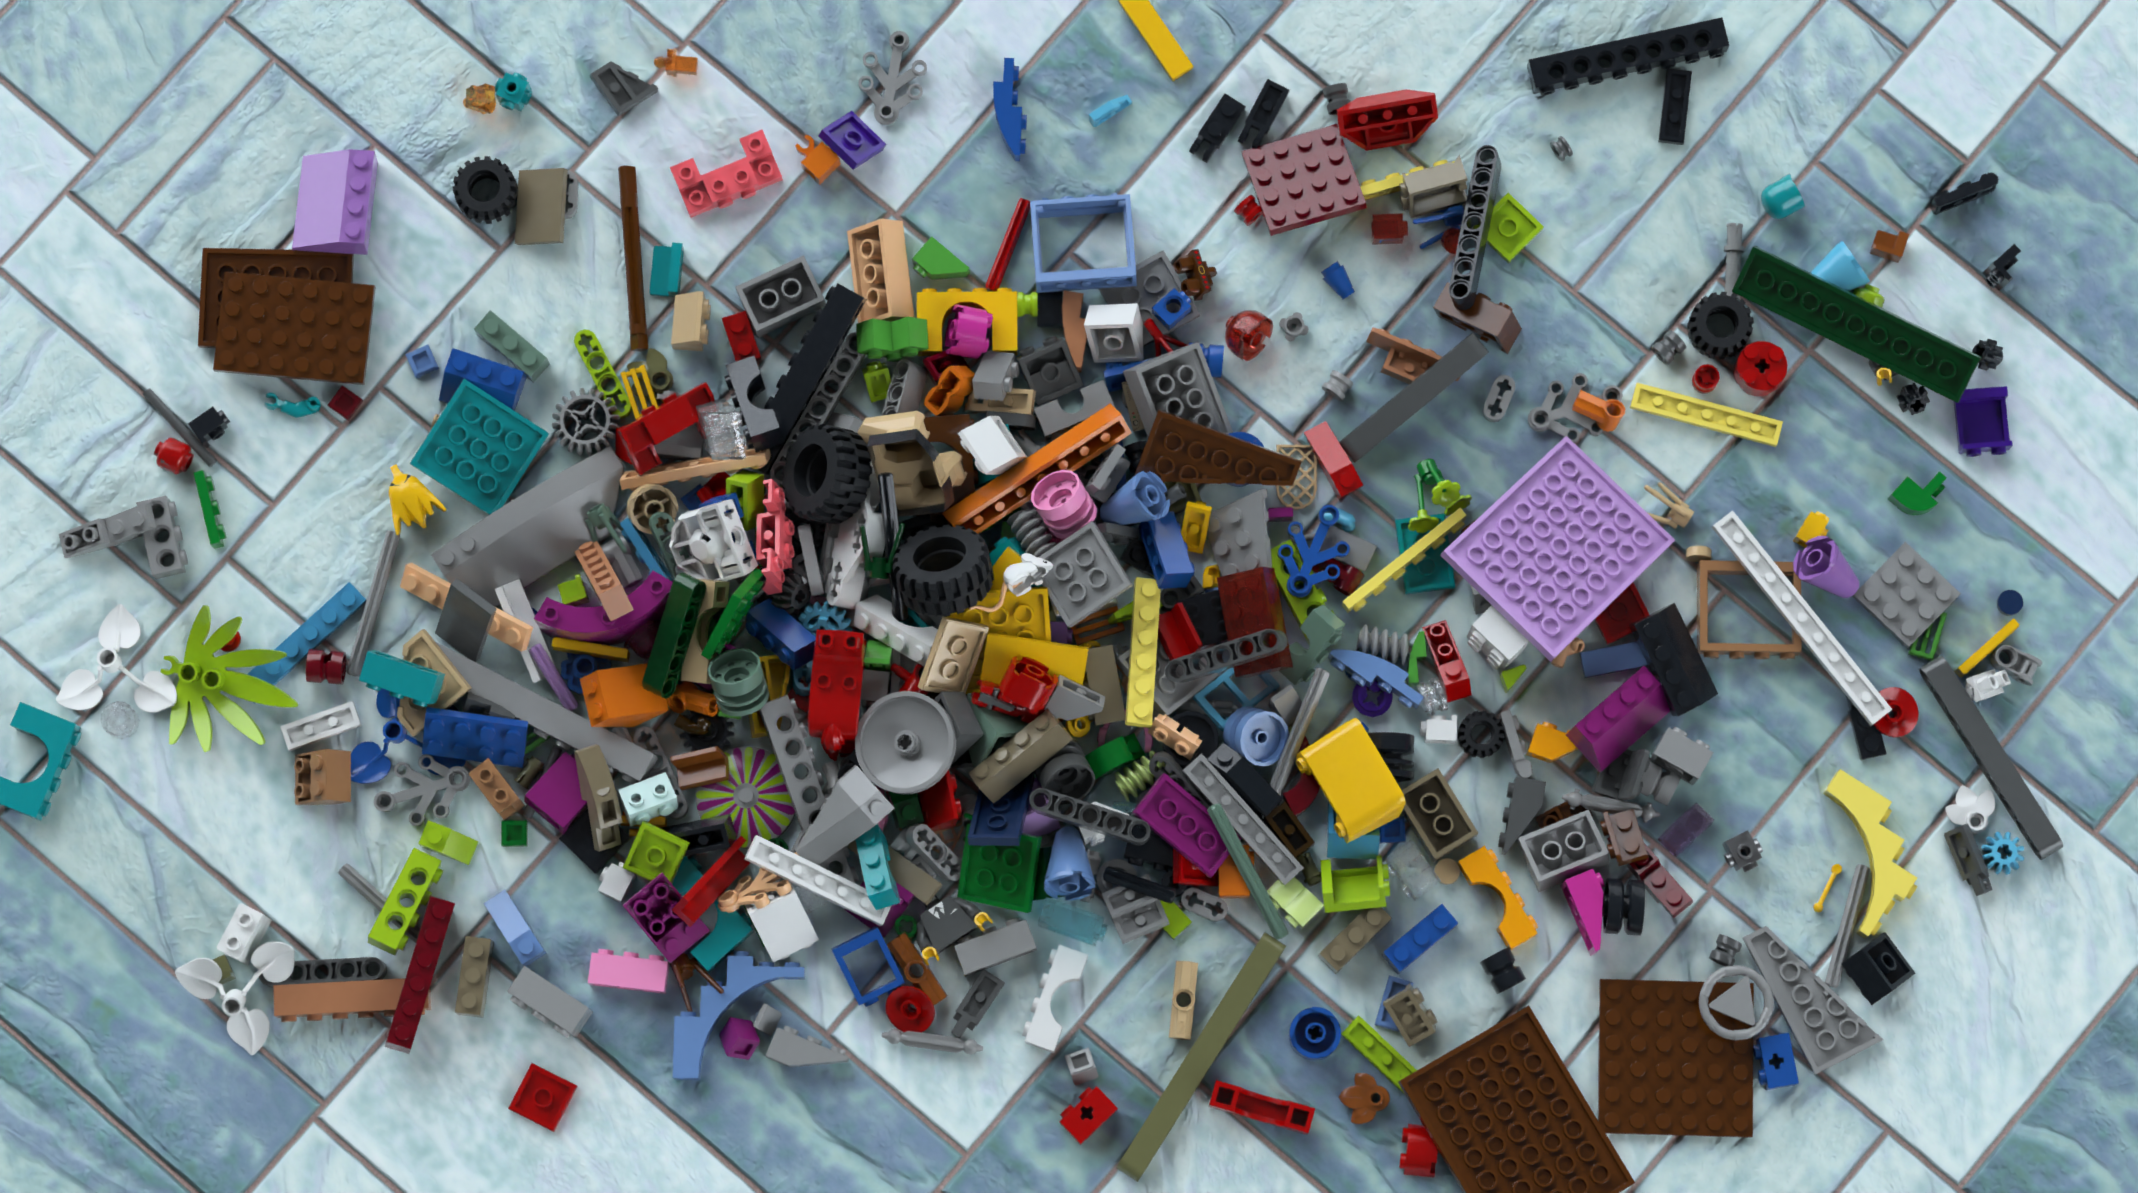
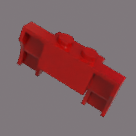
M707 382L699 384L682 395L677 396L676 393H673L663 398L664 404L657 408L654 405L641 411V417L617 430L628 451L626 454L638 476L662 464L653 445L661 443L694 423L703 439L727 427L720 415L714 395Z

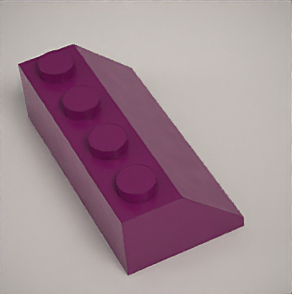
M1643 666L1579 721L1566 736L1601 773L1670 712L1661 683Z

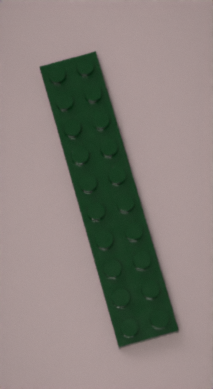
M1753 246L1732 289V292L1956 403L1960 402L1981 359V356L1757 246Z

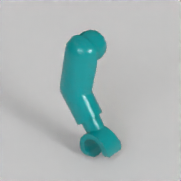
M274 393L266 394L267 398H272L276 401L275 404L265 403V407L268 410L278 408L281 409V412L295 418L314 414L321 407L320 400L314 396L292 403L287 400H279L278 396Z

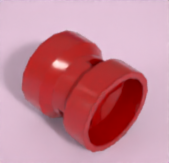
M1709 364L1700 366L1692 378L1694 389L1702 394L1712 392L1720 379L1718 370Z

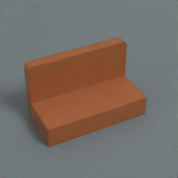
M717 746L670 757L671 763L677 768L678 785L681 790L730 780L728 756Z

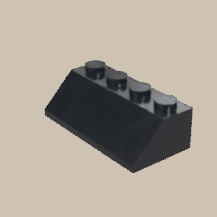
M1675 603L1629 624L1653 676L1662 685L1672 716H1680L1718 695Z

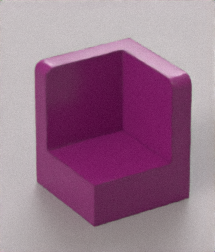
M730 1017L719 1034L725 1053L729 1057L749 1060L760 1043L757 1032L753 1027V1022L750 1020Z

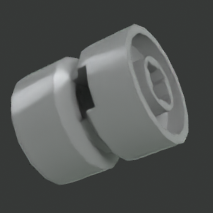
M1650 761L1649 768L1643 773L1641 782H1643L1641 794L1645 796L1652 794L1655 801L1667 806L1679 784L1681 776L1669 770L1664 773L1661 766Z

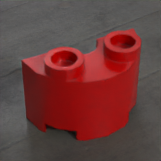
M1408 1124V1128L1403 1127L1402 1143L1407 1144L1406 1154L1401 1153L1399 1168L1404 1169V1175L1434 1178L1438 1149L1424 1125Z

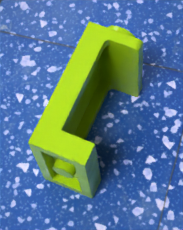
M1382 855L1376 856L1377 866L1332 871L1331 859L1320 860L1325 913L1386 907V896L1391 895L1389 881H1384V879H1389L1388 864L1382 863Z

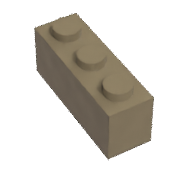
M1113 645L1089 648L1085 669L1086 680L1083 681V686L1105 696L1103 710L1099 713L1088 715L1089 721L1093 720L1094 725L1125 720L1126 716Z
M1382 907L1364 909L1319 953L1318 957L1337 974L1392 918Z
M465 936L455 1013L458 1015L484 1018L494 941L491 939Z

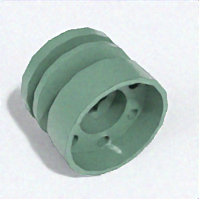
M736 648L717 655L710 662L708 674L717 706L722 713L729 716H745L760 710L767 703L769 690L760 658L754 651Z

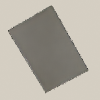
M567 169L519 170L515 244L564 243Z

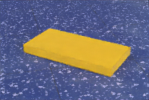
M988 632L980 680L999 684L1012 658L1017 656V660L1020 661L1023 657H1028L1044 664L1049 668L1047 673L1052 677L1054 673L1057 677L1062 675L1083 686L1089 647Z

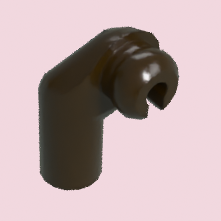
M679 714L674 725L689 734L705 735L709 731L708 728L711 722L704 717H700L696 723Z

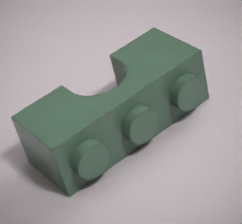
M491 310L474 328L477 336L495 351L498 350L516 369L524 371L526 377L533 383L550 365L547 357Z
M1324 604L1313 609L1299 628L1309 639V649L1295 642L1283 650L1273 666L1294 685L1302 681L1308 682L1315 673V666L1318 663L1321 664L1329 655L1327 650L1331 644L1335 645L1342 637L1341 631L1346 624Z

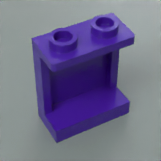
M2007 386L1965 389L1960 402H1954L1959 454L1966 453L1967 457L1980 456L1981 452H1991V455L2006 454V450L2013 446L2009 438L2006 409Z

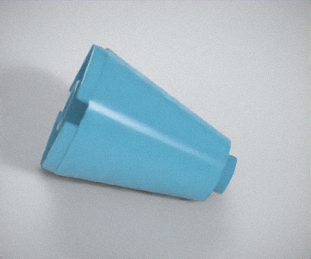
M1843 241L1837 243L1810 272L1846 291H1851L1870 282Z

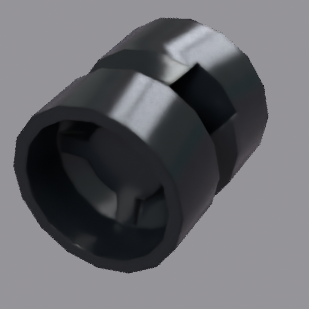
M1509 947L1480 962L1485 973L1493 976L1490 983L1496 994L1526 979L1520 966H1513L1515 959Z

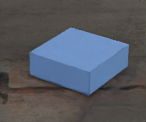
M429 345L405 354L415 378L439 369Z

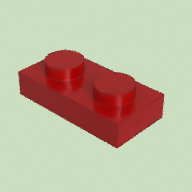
M746 311L722 318L735 360L739 361L751 356H755L756 361L760 360L761 356Z

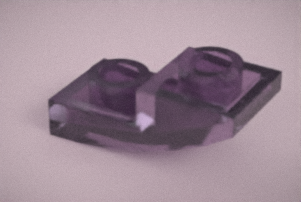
M1695 803L1658 838V841L1672 855L1677 857L1693 843L1695 838L1712 825L1714 819L1699 804Z

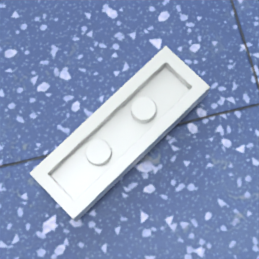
M353 701L280 727L288 750L293 751L362 725Z

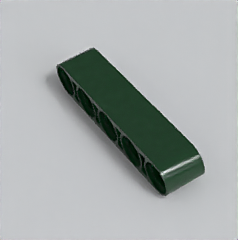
M679 573L672 583L642 681L644 689L665 699L672 696L676 689L706 593L705 582L686 573Z

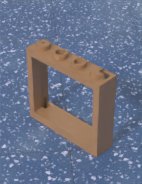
M1700 560L1698 562L1697 650L1699 654H1704V657H1710V659L1719 658V655H1729L1730 659H1743L1744 655H1754V659H1769L1770 655H1778L1780 659L1787 660L1795 659V656L1802 652V640L1793 628L1792 644L1708 643L1707 575H1749V573L1739 561ZM1774 561L1785 576H1792V585L1801 595V579L1794 572L1793 562Z

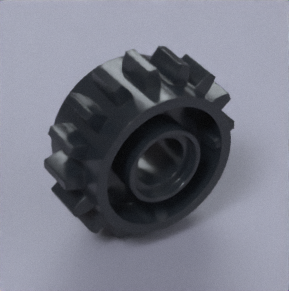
M690 711L691 714L689 716L683 715L696 723L700 717H704L710 720L711 725L714 727L713 733L708 737L689 734L686 731L679 735L680 739H687L683 745L685 748L691 746V752L715 746L724 752L723 747L725 745L731 746L728 738L734 737L735 734L729 731V728L734 727V723L727 722L728 717L717 716V714L711 717L694 711Z

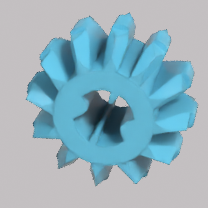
M1996 832L1994 838L1990 836L1986 838V842L1989 845L1981 846V850L1988 852V854L1982 855L1983 860L1989 859L1990 861L1986 865L1987 869L1995 866L1994 873L1997 875L2002 869L2006 875L2010 874L2011 868L2014 870L2019 868V864L2016 861L2022 862L2024 860V856L2017 854L2024 850V846L2016 847L2015 844L2020 839L2016 837L2010 841V832H2006L2004 837H2002L2000 832ZM2001 848H2005L2004 853L2008 854V856L2004 857L2003 859L2001 858V854L1997 852Z

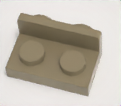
M1411 983L1406 985L1403 991L1383 1001V1005L1409 1047L1436 1032L1435 1024L1438 1022L1432 1010H1426L1422 1002L1425 999L1418 988L1414 989Z

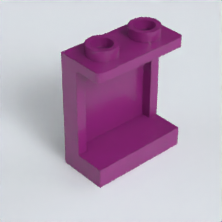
M566 751L526 793L524 799L528 806L562 834L570 827L571 821L587 805V801L582 800L575 754L569 755Z

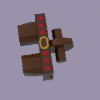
M1199 249L1191 250L1186 256L1180 257L1174 262L1173 265L1176 273H1186L1187 279L1181 283V290L1187 296H1193L1194 301L1202 300L1203 295L1211 291L1210 286L1213 285L1212 277L1217 275L1216 268L1208 267L1207 262L1202 261Z

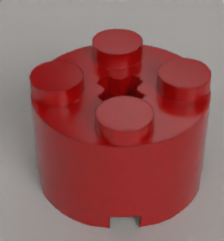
M1757 341L1747 345L1741 351L1734 364L1733 373L1735 381L1743 391L1752 396H1766L1775 391L1787 373L1788 365L1784 351L1775 344L1766 341ZM1757 365H1762V368L1765 369L1763 373L1759 372V368H1756Z
M1017 656L1013 657L999 683V689L1002 692L1001 698L1007 703H1017L1023 706L1029 713L1038 714L1039 710L1045 708L1058 683V677L1055 673L1053 677L1047 673L1049 668L1034 659L1023 657L1020 661L1017 660Z

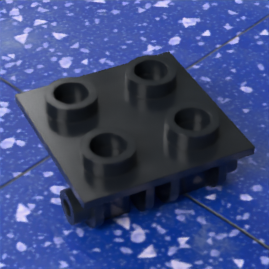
M1225 587L1177 601V603L1182 602L1203 646L1239 636Z

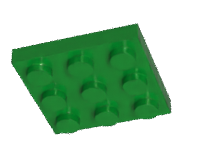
M756 567L732 594L701 654L702 656L710 660L715 653L720 655L725 645H728L733 636L737 635L743 624L741 620L744 615L748 614L753 605L752 599L758 595L764 584L760 581L764 575L762 570Z
M971 822L967 823L957 897L1024 913L1031 912L1042 837L1022 833L1019 846L969 845L967 837Z

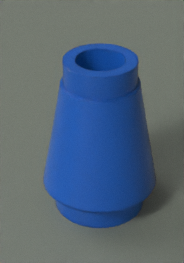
M1338 261L1321 272L1324 276L1323 280L1342 300L1355 292L1344 266H1341Z

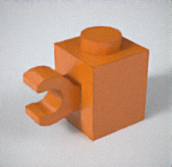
M805 135V140L809 142V146L802 148L799 144H796V150L806 157L801 162L802 169L820 185L841 164L840 158L823 142L814 149L813 138Z

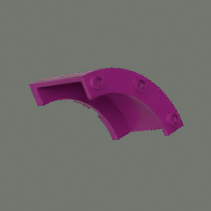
M652 570L648 578L636 590L627 595L634 610L613 621H610L603 606L575 607L559 603L546 597L533 619L542 633L552 638L560 637L608 646L620 644L646 633L647 630L661 622L673 582Z

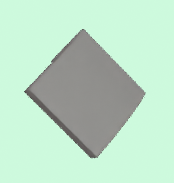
M1149 874L1141 877L1151 881ZM1122 886L1102 893L1122 944L1170 924L1158 899Z

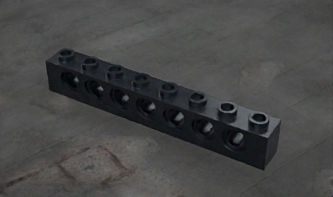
M1721 17L1529 59L1527 70L1533 94L1540 93V95L1544 96L1554 93L1555 89H1576L1582 83L1589 82V85H1595L1603 82L1605 78L1613 77L1614 80L1627 77L1628 73L1637 72V74H1645L1651 72L1652 68L1660 66L1661 69L1672 68L1676 66V63L1683 61L1686 64L1700 61V58L1709 56L1711 59L1723 56L1724 52H1727L1730 45L1723 18ZM1703 38L1707 42V46H1698L1695 43V39ZM1678 43L1682 46L1683 51L1675 52L1671 49L1670 45ZM1649 48L1656 49L1659 56L1650 57L1646 50ZM1631 54L1635 61L1631 63L1625 62L1622 55ZM1606 59L1610 62L1611 66L1603 68L1598 64V60ZM1582 64L1587 71L1585 73H1578L1575 71L1574 66ZM1557 69L1562 73V77L1558 79L1553 78L1549 72Z

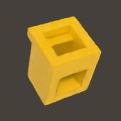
M1811 511L1793 541L1806 548L1807 545L1805 543L1808 540L1817 536H1826L1829 530L1825 527L1829 522V517L1821 512L1816 511L1814 513Z

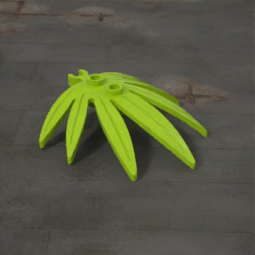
M203 605L192 625L187 641L184 662H179L172 655L164 656V660L170 661L172 667L170 670L163 668L160 671L164 675L177 673L179 677L176 687L177 701L171 708L169 744H175L183 733L189 715L190 702L192 720L200 745L204 752L211 750L212 722L208 708L203 700L205 696L216 710L237 730L257 744L264 745L266 742L254 720L237 703L223 695L221 691L244 700L269 706L297 707L298 702L278 687L262 679L230 671L226 668L264 665L285 658L287 653L271 649H248L215 657L214 653L228 644L236 635L243 619L239 616L229 620L218 628L204 644L210 630L211 613L209 606Z

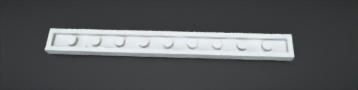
M1731 511L1714 524L1712 529L1869 725L1872 726L1890 712L1892 708L1735 512Z

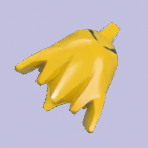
M396 464L390 467L393 481L389 487V498L396 535L399 536L401 533L402 521L407 527L412 526L411 522L413 521L423 529L426 528L427 514L430 516L434 514V505L443 512L447 511L443 504L416 477L405 474Z

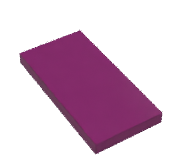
M1165 773L1161 774L1132 812L1138 819L1147 822L1152 831L1209 878L1215 874L1230 854L1208 814L1207 808Z

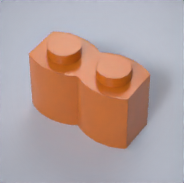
M967 366L948 367L941 374L938 385L933 387L926 395L924 405L935 416L955 414L961 408L964 396L973 391L972 380L975 373Z

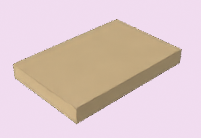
M942 617L918 687L921 690L935 693L943 691L965 692L966 694L989 627L984 624Z

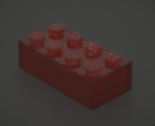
M1260 567L1217 577L1228 641L1265 629L1280 630L1287 636L1274 568ZM1274 634L1269 637V645L1271 647H1274L1277 643V638ZM1248 642L1245 647L1248 655L1253 652V644L1251 642ZM1287 643L1286 648L1279 653L1233 667L1235 677L1248 678L1292 668L1289 644Z

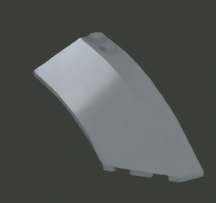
M609 446L512 500L435 551L431 556L449 583L452 584L455 579H458L494 607H498L501 604L495 592L496 588L518 579L521 580L523 587L526 588L575 557V551L579 550L582 544L590 541L593 542L589 527L585 522L589 518L586 513L593 507L604 503L606 507L609 506L614 514L619 497V480L624 472V466L613 448ZM597 526L595 527L599 542L610 537L611 534L606 527L600 530Z

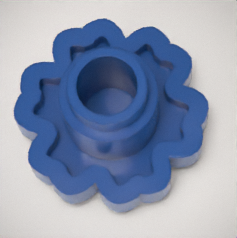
M567 653L568 660L561 662V677L568 681L567 686L569 690L576 692L578 695H583L580 679L597 670L612 668V663L608 659L592 657L587 654Z

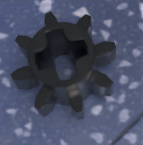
M1979 340V343L1973 348L1972 352L1981 356L1978 364L1979 369L1986 371L1989 368L1996 369V366L2003 360V347L1997 346L1996 340Z
M1915 383L1902 387L1900 395L1896 396L1902 412L1909 410L1911 415L1924 411L1926 403L1930 402L1925 387L1920 386L1918 388Z

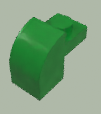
M1939 471L1927 486L1922 489L1907 476L1889 496L1888 500L1906 514L1923 515L1931 511L1938 504L1931 495L1936 498L1943 491L1945 486L1942 483L1947 477Z
M1135 733L1125 737H1118L1087 754L1085 758L1094 772L1095 780L1112 774L1124 765L1140 760L1142 756L1146 755Z

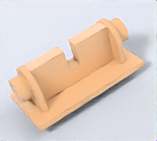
M1159 713L1147 733L1175 750L1178 754L1191 760L1196 749L1202 743L1199 735H1196L1186 727L1181 732H1178L1177 728L1180 724L1167 716V714L1163 716Z

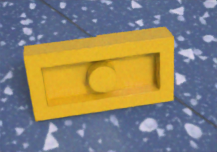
M1187 502L1181 529L1183 541L1187 543L1188 551L1203 554L1212 511V507L1206 506L1205 502Z

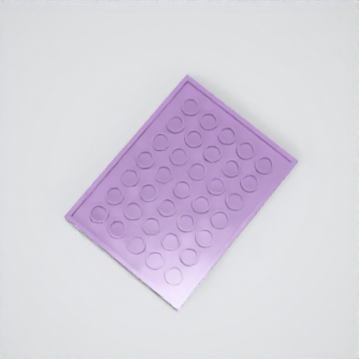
M1565 436L1454 540L1440 556L1551 662L1673 544L1675 539L1575 443Z

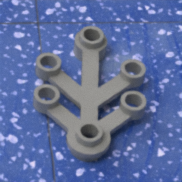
M902 31L894 32L889 39L892 56L888 75L878 63V57L874 52H867L863 56L865 67L871 69L885 89L884 100L875 90L873 79L870 76H862L859 79V88L861 91L866 92L876 106L874 109L875 119L883 125L893 124L898 119L900 109L913 100H919L923 95L922 87L919 84H912L908 88V93L894 101L897 90L916 77L925 75L927 72L926 63L922 60H916L912 64L911 69L898 77L902 52L906 51L909 47V37ZM902 37L904 41L901 44H897L895 39ZM868 57H874L875 62L872 64H868L866 62V59ZM917 65L924 66V70L921 72H917L915 70V67ZM865 80H868L871 83V85L867 88L861 85L862 82ZM916 88L920 93L917 96H913L910 93L912 89ZM885 108L891 110V113L887 116L882 114V110Z
M1582 373L1574 375L1572 386L1562 406L1551 410L1556 397L1563 393L1564 386L1560 381L1551 382L1542 406L1530 411L1528 415L1529 426L1537 432H1544L1549 429L1563 437L1567 436L1569 432H1574L1577 438L1571 441L1576 443L1580 437L1579 431L1576 428H1567L1554 421L1566 418L1588 429L1589 434L1592 436L1601 435L1602 429L1599 432H1594L1591 429L1593 424H1597L1595 420H1591L1572 410L1579 391L1587 385L1588 379L1586 375ZM1578 377L1582 378L1584 384L1577 385L1575 379ZM1558 385L1561 390L1558 393H1554L1551 387ZM1610 385L1604 389L1601 395L1596 396L1607 401V395L1613 393L1616 396V400L1621 402L1623 394L1619 387ZM1536 417H1544L1545 422L1543 424L1537 423Z
M422 755L418 761L419 766L424 770L431 769L444 777L433 781L411 769L407 763L399 762L395 765V774L398 777H406L419 784V786L394 794L381 791L374 797V806L379 811L388 812L397 803L422 796L415 811L409 815V822L412 825L421 826L425 822V813L436 792L447 788L441 802L433 808V813L437 818H446L449 815V806L456 792L465 790L470 784L471 777L466 768L454 766L449 769L436 762L431 755ZM426 757L431 760V764L428 767H424L422 764L423 759ZM401 765H405L407 768L406 773L403 775L398 772V768ZM457 774L462 776V782L459 784L454 782V777ZM384 797L390 799V804L386 807L381 803ZM440 806H444L446 810L442 816L437 813V809ZM417 813L421 815L419 823L413 821V816Z

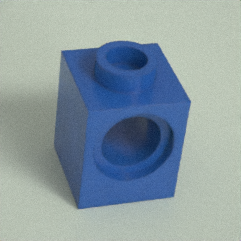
M1174 288L1152 307V314L1169 331L1191 312V300L1183 291L1178 292ZM1170 303H1176L1180 306V310L1177 313H1170L1166 307Z

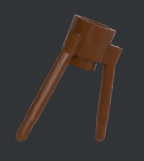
M682 953L670 963L688 1012H693L684 980H688L693 976L694 969L720 994L724 993L719 984L698 964L696 958L689 959L687 954Z

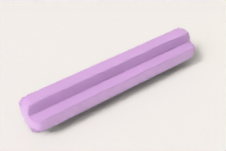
M539 643L529 649L531 656L563 707L570 711L577 708L578 702L542 645Z

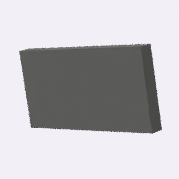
M455 579L450 585L435 634L468 659L476 662L481 656L497 609L460 580Z

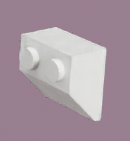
M1138 303L1089 305L1084 328L1094 363L1142 361L1143 322Z

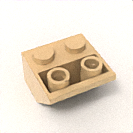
M697 291L675 295L671 339L673 349L703 351V344H708L709 329H707L705 320H710L711 305H709V299L705 298L704 292Z

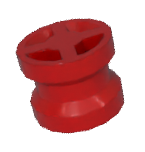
M1249 195L1234 209L1236 215L1243 217L1246 226L1251 225L1263 214L1260 205L1255 202L1253 195Z

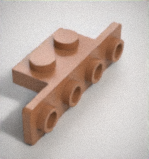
M1373 327L1366 342L1389 352L1381 373L1407 384L1413 382L1442 358L1433 350L1423 349L1414 345L1410 340L1400 339L1391 335L1384 329Z

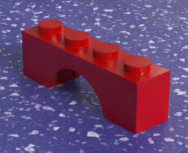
M1218 1080L1215 1082L1208 1106L1305 1135L1309 1133L1315 1112L1313 1107L1268 1097Z

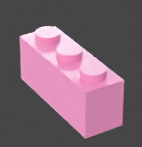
M598 949V953L592 952L588 976L589 985L666 994L670 963L664 961V956L649 955V959L639 958V954L633 952H624L623 956L613 955L614 951L607 949Z

